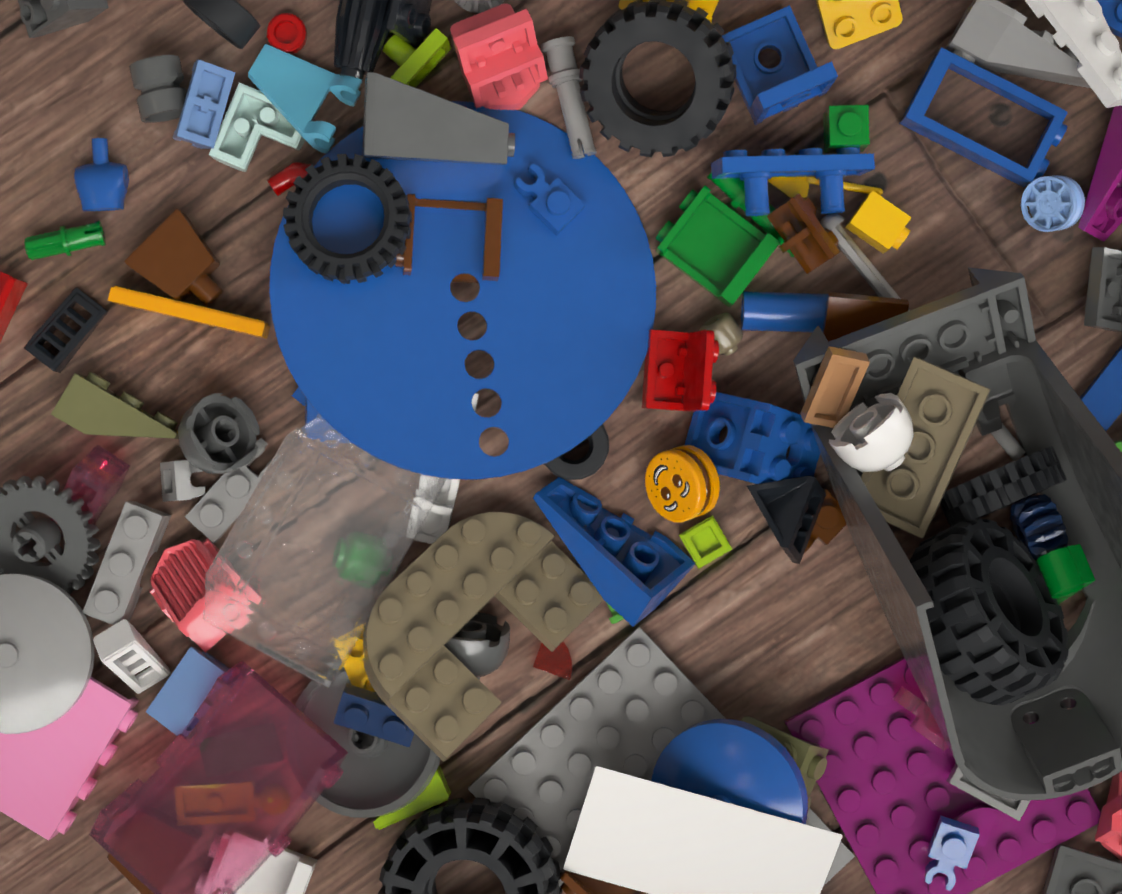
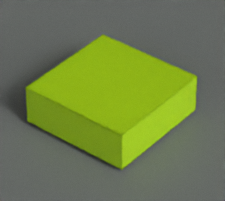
M713 515L678 534L698 569L732 550Z

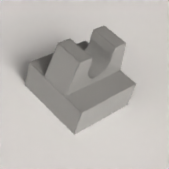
M188 460L160 463L163 502L191 500L206 494L205 487H194L190 483L191 474L202 472V470L194 467Z

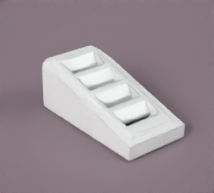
M126 619L96 635L93 639L100 660L137 694H140L171 674L168 666Z

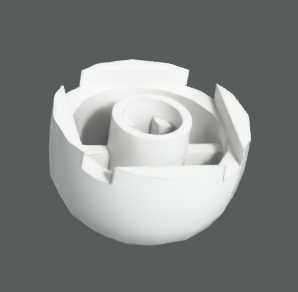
M893 393L875 396L879 403L869 408L864 403L859 404L843 416L834 426L831 433L836 439H829V444L837 455L852 468L861 472H878L883 469L891 471L904 461V454L908 451L914 437L913 425L907 408L899 397Z

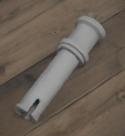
M572 36L544 42L540 47L541 51L547 55L551 76L548 77L549 84L552 85V88H557L571 146L572 159L585 158L584 154L592 156L597 151L594 147L584 102L580 94L579 82L582 79L579 78L580 69L577 68L573 52L575 39Z

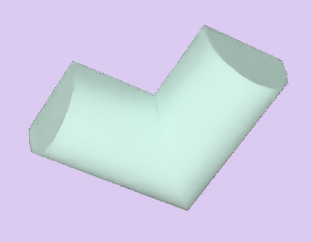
M239 83L220 126L215 146L210 150L209 156L227 166L246 172L261 135L300 150L305 139L261 91Z

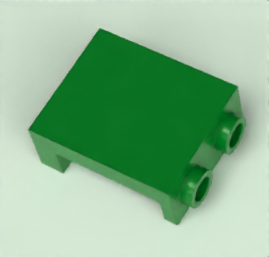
M704 186L699 193L692 189L679 206L684 213L676 224L668 220L655 239L660 242L656 252L730 308L781 242L769 233L767 235L763 234L710 193L711 189L707 186Z

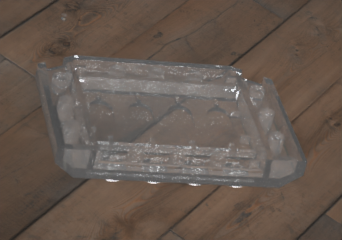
M317 414V418L286 435L206 572L203 620L329 689L360 638L377 599L389 586L426 520L446 479L404 470L373 457L348 441L333 429L320 414Z

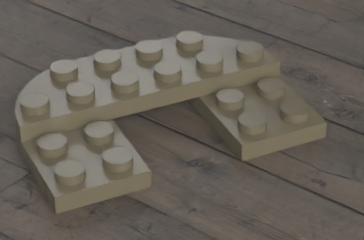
M504 512L482 513L463 519L450 527L382 592L371 610L364 627L363 663L373 689L381 700L443 762L502 703L444 645L492 598L496 597L529 631L553 652L604 600L588 576L552 542L555 536L540 524L520 515Z

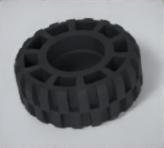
M975 518L968 522L964 519L921 542L909 561L933 601L934 607L927 609L926 613L941 671L954 681V685L960 691L969 693L972 699L992 705H1006L1057 680L1065 667L1064 663L1068 659L1069 650L1066 648L1069 640L1068 632L1064 625L1062 608L1058 605L1057 599L1051 597L1036 560L1028 552L1029 549L1021 540L1018 541L1010 530L1005 527H999L997 522L989 519Z
M476 797L473 803H465L463 798L448 800L447 804L443 807L436 805L425 810L417 820L414 819L404 829L390 849L389 856L382 866L379 880L382 882V888L378 894H438L435 883L436 875L444 864L455 860H471L485 865L498 876L506 894H562V889L559 887L561 871L559 862L552 860L551 853L553 847L547 837L539 838L535 833L537 825L531 819L526 817L524 820H521L513 814L515 808L504 803L500 808L491 806L490 799Z

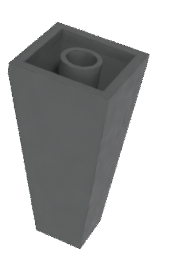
M367 72L365 77L362 156L364 158L505 165L507 164V157H514L515 133H508V123L378 73Z

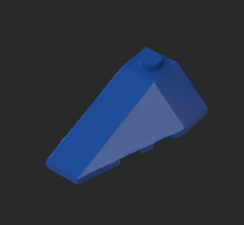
M560 477L542 488L533 497L604 601L633 627L655 610L695 565V562L666 536L657 531L653 535L633 525L634 518L625 513L618 517L602 508L600 499Z

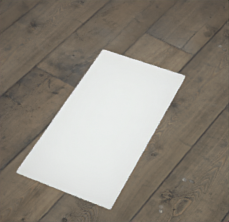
M596 766L563 869L648 894H820L841 842L842 835Z

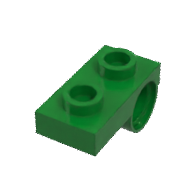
M1080 544L1051 551L1036 560L1049 593L1053 599H1057L1058 604L1096 581Z

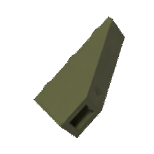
M89 372L87 377L75 373L51 413L54 417L87 435L179 439L178 430L175 429L178 424L177 421L157 411L155 416H152L141 409L144 405L143 401L125 391L121 397L108 390L111 383L93 372Z

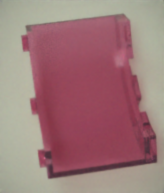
M244 661L239 662L217 678L211 691L194 714L200 721L187 737L179 734L156 760L160 768L145 783L138 778L115 800L104 807L89 833L96 842L154 894H235L271 855L276 858L287 848L292 840L288 836L307 813L325 787L327 789L331 788L344 772L340 766L349 752Z

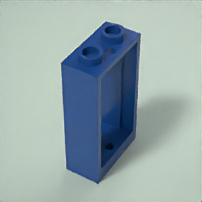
M941 47L934 55L899 124L1025 187L1033 179L1035 180L1044 175L1050 162L1045 156L1050 146L1056 147L1063 138L1068 127L1063 124V121L1068 112ZM948 69L1049 120L1026 167L924 116Z

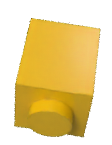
M872 190L845 228L884 254L891 246L898 250L911 231L905 226L911 217Z

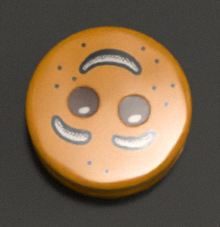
M682 445L658 453L649 462L645 473L646 492L652 506L663 518L671 522H685L705 515L717 503L720 492L718 472L709 456L695 446Z

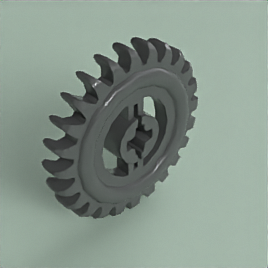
M22 476L17 481L11 479L6 481L3 487H0V575L21 573L38 576L58 585L69 595L74 589L82 588L85 584V579L90 578L94 573L92 566L99 562V556L94 551L101 547L100 541L92 537V535L99 531L98 527L88 523V520L93 517L92 512L81 510L84 504L83 499L79 498L73 501L71 499L73 491L69 487L61 492L58 481L52 480L47 485L42 476H37L33 480L28 476ZM31 511L47 514L58 523L64 535V550L59 545L61 534L57 524L45 517L35 518ZM18 525L21 530L16 533V526ZM45 556L50 562L43 563L38 560Z

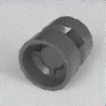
M154 56L132 63L129 69L133 87L141 90V95L136 99L141 121L157 123L180 118L187 90L179 85L184 80L179 56Z

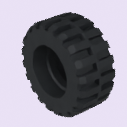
M637 0L630 3L626 8L619 9L610 16L595 33L583 54L585 61L580 66L579 78L584 81V85L580 89L581 99L583 102L588 101L590 105L586 113L592 123L597 120L601 123L603 128L600 133L607 140L614 136L621 141L618 147L627 152L634 147L640 149V156L652 158L655 152H662L663 157L675 156L679 149L683 148L685 151L696 147L702 138L707 139L715 130L732 99L735 90L733 85L736 78V65L732 63L734 52L731 43H725L722 37L724 30L718 22L712 24L706 18L709 13L700 7L696 11L687 7L688 1L650 0L643 2L642 0ZM644 42H662L678 49L688 59L694 71L695 86L691 97L683 106L672 111H656L639 104L630 95L624 84L622 67L628 53L636 46Z

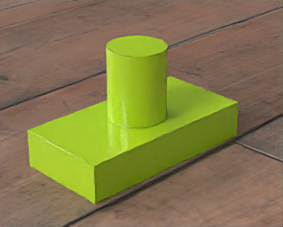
M436 28L417 49L398 36L393 35L384 45L382 51L400 67L391 76V79L416 88L452 47L448 38Z

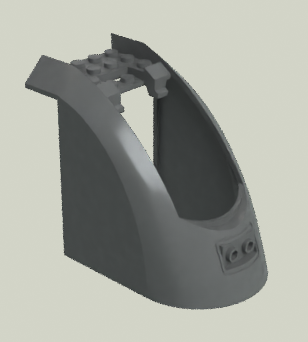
M968 267L972 287L829 342L820 327L817 326L793 362L805 402L828 346L866 353L870 363L850 407V412L861 403H864L867 408L879 403L875 396L880 394H898L913 358L918 357L950 372L958 371L960 376L991 389L976 422L982 436L1002 429L999 406L1005 404L1019 443L1025 451L1024 456L1051 446L1053 447L1067 480L1041 491L1039 494H1046L1056 504L1057 511L1062 515V521L1066 527L1065 532L1069 538L1068 546L1081 545L1096 581L1082 589L1086 603L1076 623L1068 631L1069 640L1066 647L1069 650L1068 659L1064 663L1065 667L1057 680L1012 703L992 705L972 699L969 693L960 691L954 685V681L941 671L926 613L927 609L934 607L931 597L862 481L861 476L863 472L852 468L844 462L829 444V439H836L831 433L833 428L811 424L839 506L875 594L915 681L961 772L978 788L1002 798L1027 801L1052 799L1088 789L1122 771V452L1036 341L1025 278L1022 273Z

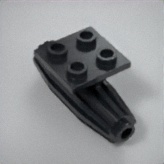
M340 0L336 15L334 67L341 69L340 76H350L363 81V77L367 72H373L389 31L413 47L418 48L430 31L431 18L429 12L432 0Z

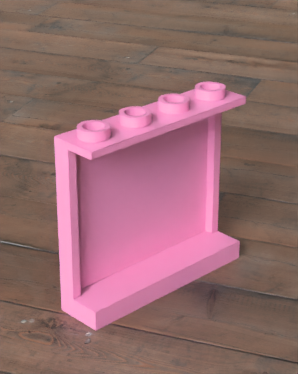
M90 677L89 683L78 702L58 720L40 729L26 733H0V811L48 841L59 832L64 835L77 816L72 810L78 800L82 799L85 801L94 789L97 780L93 776L100 765L106 767L118 748L113 744L120 731L126 733L134 723L138 713L133 709L139 700L135 697L127 699L93 677Z

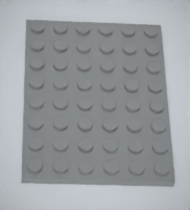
M638 626L468 786V790L475 797L490 799L491 806L500 808L504 803L515 808L513 814L521 820H524L526 817L531 819L537 825L535 833L539 838L547 837L553 847L551 853L552 860L559 862L561 870L564 867L596 766L651 781L653 770L660 754L676 736L697 723L726 718ZM809 808L806 825L831 831ZM842 841L839 844L824 885L855 857ZM561 879L559 880V887L563 884Z

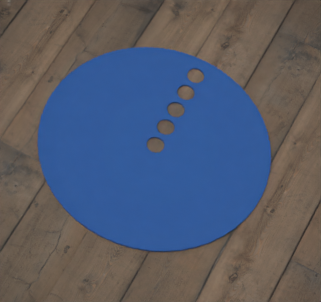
M451 101L508 123V133H515L514 157H507V164L505 165L365 159L369 162L373 159L379 162L382 168H387L400 183L406 196L407 194H416L415 198L477 203H486L487 198L503 199L500 274L498 281L482 280L485 211L415 206L411 275H403V267H396V264L392 268L387 265L381 270L383 272L381 276L375 278L374 275H370L367 277V282L358 283L357 280H350V284H342L337 279H334L332 282L324 279L321 274H315L290 246L288 242L290 241L284 230L286 219L283 217L274 242L270 266L269 295L272 321L286 365L301 392L333 429L368 454L398 468L421 475L445 479L477 480L524 472L548 463L580 444L611 416L637 378L647 354L649 330H653L656 311V279L652 253L639 215L623 187L611 171L595 155L588 156L584 154L585 158L572 159L568 134L528 113L518 110L487 109L483 106L476 109L474 102ZM363 126L341 140L321 159L329 157L331 161L338 160L337 154H346L348 158L354 159L355 154L362 155ZM319 160L314 167L317 168L321 166V161ZM532 163L538 165L543 170L545 181L549 185L558 178L585 204L584 209L557 236L529 209L530 204L535 199L532 196L520 194L514 187V182L518 177L528 185L536 182L534 176L528 172L529 166ZM342 185L333 188L318 201L313 212L312 226L316 240L324 248L339 254H353L364 250L377 239L383 228L385 217L383 204L380 198L366 187ZM470 274L477 279L480 290L474 300L461 302L452 295L450 284L457 275ZM476 312L483 316L487 329L480 339L468 340L461 336L457 324L463 314ZM476 350L487 352L494 361L492 373L483 379L470 376L465 369L466 357L469 353ZM481 389H491L501 399V408L492 417H481L472 407V398ZM488 428H499L508 437V448L499 456H489L480 448V435Z

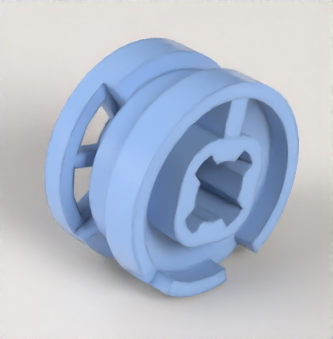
M1063 175L1044 176L1033 180L1026 187L1021 198V211L1025 220L1031 227L1043 232L1064 230L1073 226L1081 218L1085 208V197L1080 185L1072 178ZM1027 206H1029V210H1030L1031 216H1030L1029 213H1028V208H1027Z

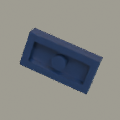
M346 683L333 723L410 747L414 732L381 700L377 693Z

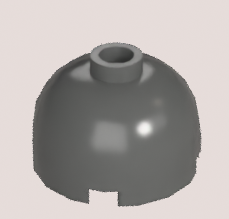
M214 393L196 401L182 416L178 428L179 446L184 457L194 467L209 474L229 473L247 465L258 450V447L255 448L256 435L260 434L253 411L237 397L220 396L223 393Z
M478 612L444 646L480 680V677L497 670L505 660L510 644V626L506 621L503 626L498 625L497 616Z

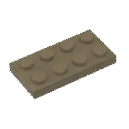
M918 357L913 358L897 394L907 408L913 425L914 437L908 451L904 454L905 459L897 468L891 471L883 469L878 472H863L861 476L862 481L886 522L916 536L925 538L991 391L990 388Z

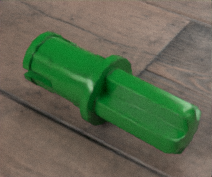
M99 220L94 223L67 229L62 225L58 231L27 237L24 246L28 258L35 260L66 253L67 256H72V251L100 245L105 246L106 240L103 237L104 231Z

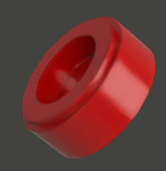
M282 13L275 16L269 22L267 38L272 47L288 54H294L304 47L307 40V30L299 17L290 13Z

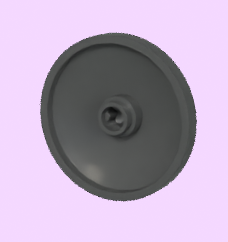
M339 662L322 671L307 685L293 709L288 729V750L293 770L305 791L320 805L337 814L354 818H372L394 813L409 805L426 789L436 773L440 758L415 733L410 747H406L334 724L333 722L346 683L351 684L343 663Z

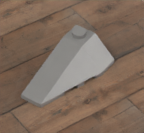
M974 0L965 10L945 48L985 70L1091 88L1077 70L1079 60L1070 49L1062 51L1057 48V42L1048 31L1039 32L1024 26L1027 17L998 0Z

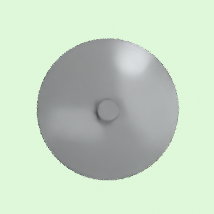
M10 573L0 575V733L20 734L34 731L53 723L65 715L83 695L89 683L94 665L93 634L86 615L82 613L81 607L74 598L58 585L30 574Z

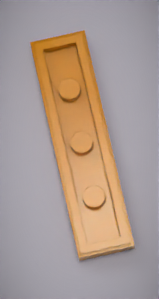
M117 286L111 287L108 301L115 304L264 339L268 338L270 330L268 323L262 320Z

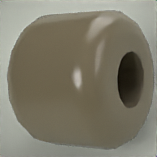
M721 313L712 317L699 329V331H714V339H717L719 343V355L724 353L725 356L734 353L738 349L737 344L743 338L742 330L734 317L729 313Z

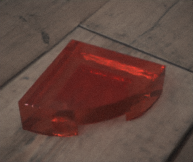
M564 641L553 652L541 643L533 667L570 680L572 659Z

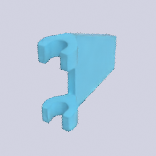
M267 44L263 46L248 72L249 79L313 148L325 154L330 151L335 142V138H332L336 131V127L328 122L313 121L328 92H332L341 102L353 107L361 94V91L358 90L362 84L361 79L340 76V74L332 73Z

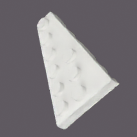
M1025 0L1038 19L1045 15L1055 28L1057 33L1052 37L1060 48L1066 45L1079 60L1077 70L1106 108L1121 106L1122 53L1117 38L1112 34L1102 14V7L1097 0Z

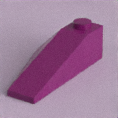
M1122 105L1115 106L1085 202V208L1078 226L1081 230L1103 242L1122 223Z

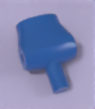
M93 138V163L76 167L74 173L76 190L81 200L82 211L123 210L129 184L127 166L121 163L109 162L107 138Z

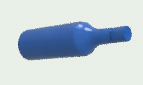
M743 291L741 300V330L813 333L815 328L819 326L821 331H823L828 294Z

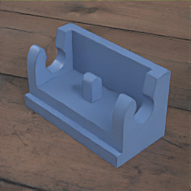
M198 59L193 64L192 77L173 139L190 142L192 146L200 149H212L216 143L236 72Z
M190 647L146 710V713L176 736L193 737L236 675V672L208 652H200L195 647Z

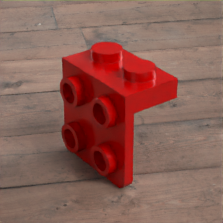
M649 330L648 350L644 364L642 408L684 412L709 410L710 403H713L716 397V381L712 379V368L719 355V343L717 339H714L713 330H700L689 333Z

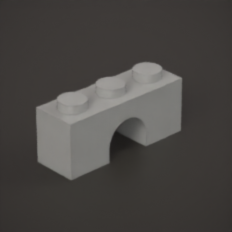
M136 501L125 502L86 601L83 614L111 625H115L123 619L130 622L143 589L140 587L143 572L152 554L158 551L171 515Z

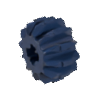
M1046 494L1029 496L1011 505L1010 520L1013 524L1012 529L1016 534L1017 540H1021L1029 549L1028 552L1034 560L1051 551L1068 546L1069 538L1065 532L1066 527L1063 524L1062 515L1057 511L1056 504Z

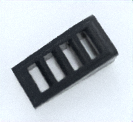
M76 287L24 346V349L52 371L61 373L107 315L108 311ZM76 303L92 314L89 320H86L72 309ZM66 316H69L82 328L76 332L63 320ZM57 328L71 338L67 344L53 334ZM46 341L60 350L57 356L43 347Z

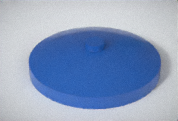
M712 719L697 723L684 730L665 747L654 767L651 779L653 782L806 824L808 797L799 767L787 749L778 740L752 724L734 719Z

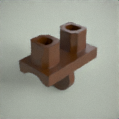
M799 193L767 217L784 241L779 246L781 251L784 253L790 249L806 274H809L840 253L836 247L839 240L832 230L824 229L815 217L817 208L810 198H802Z

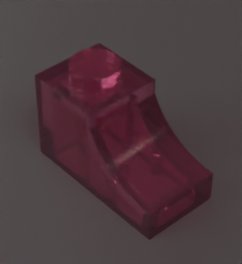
M98 444L72 469L64 487V490L69 487L73 491L71 497L73 501L79 498L83 499L84 504L81 510L92 512L93 517L88 520V523L93 525L96 524L106 506L120 490L130 468V465Z

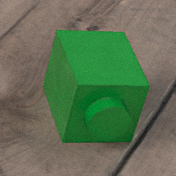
M869 105L828 106L823 114L824 153H834L837 149L858 147L860 152H863L870 145Z

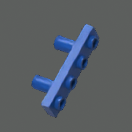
M858 147L840 148L836 150L837 154L823 155V149L821 148L799 150V155H785L784 149H769L761 151V156H747V150H729L723 152V157L711 163L712 179L740 178L741 181H744L746 216L770 214L768 179H771V177L815 176L816 179H819L821 214H837L845 212L843 177L863 175L874 170V153L860 154V148Z

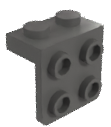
M1092 247L1084 326L1122 332V251L1106 247Z

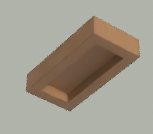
M828 346L800 413L805 423L834 428L843 416L849 412L870 363L866 353Z

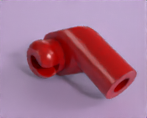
M292 163L267 181L276 195L279 196L295 185L293 182L298 176L303 179L308 174L305 169L311 164Z

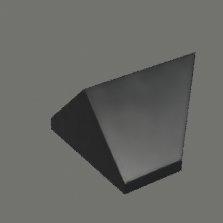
M812 476L748 485L747 488L780 546L792 563L800 564L826 497L825 491L817 479Z

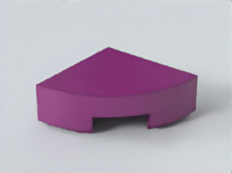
M977 806L954 817L953 820L978 827L980 835L976 844L986 847L999 810L990 806Z

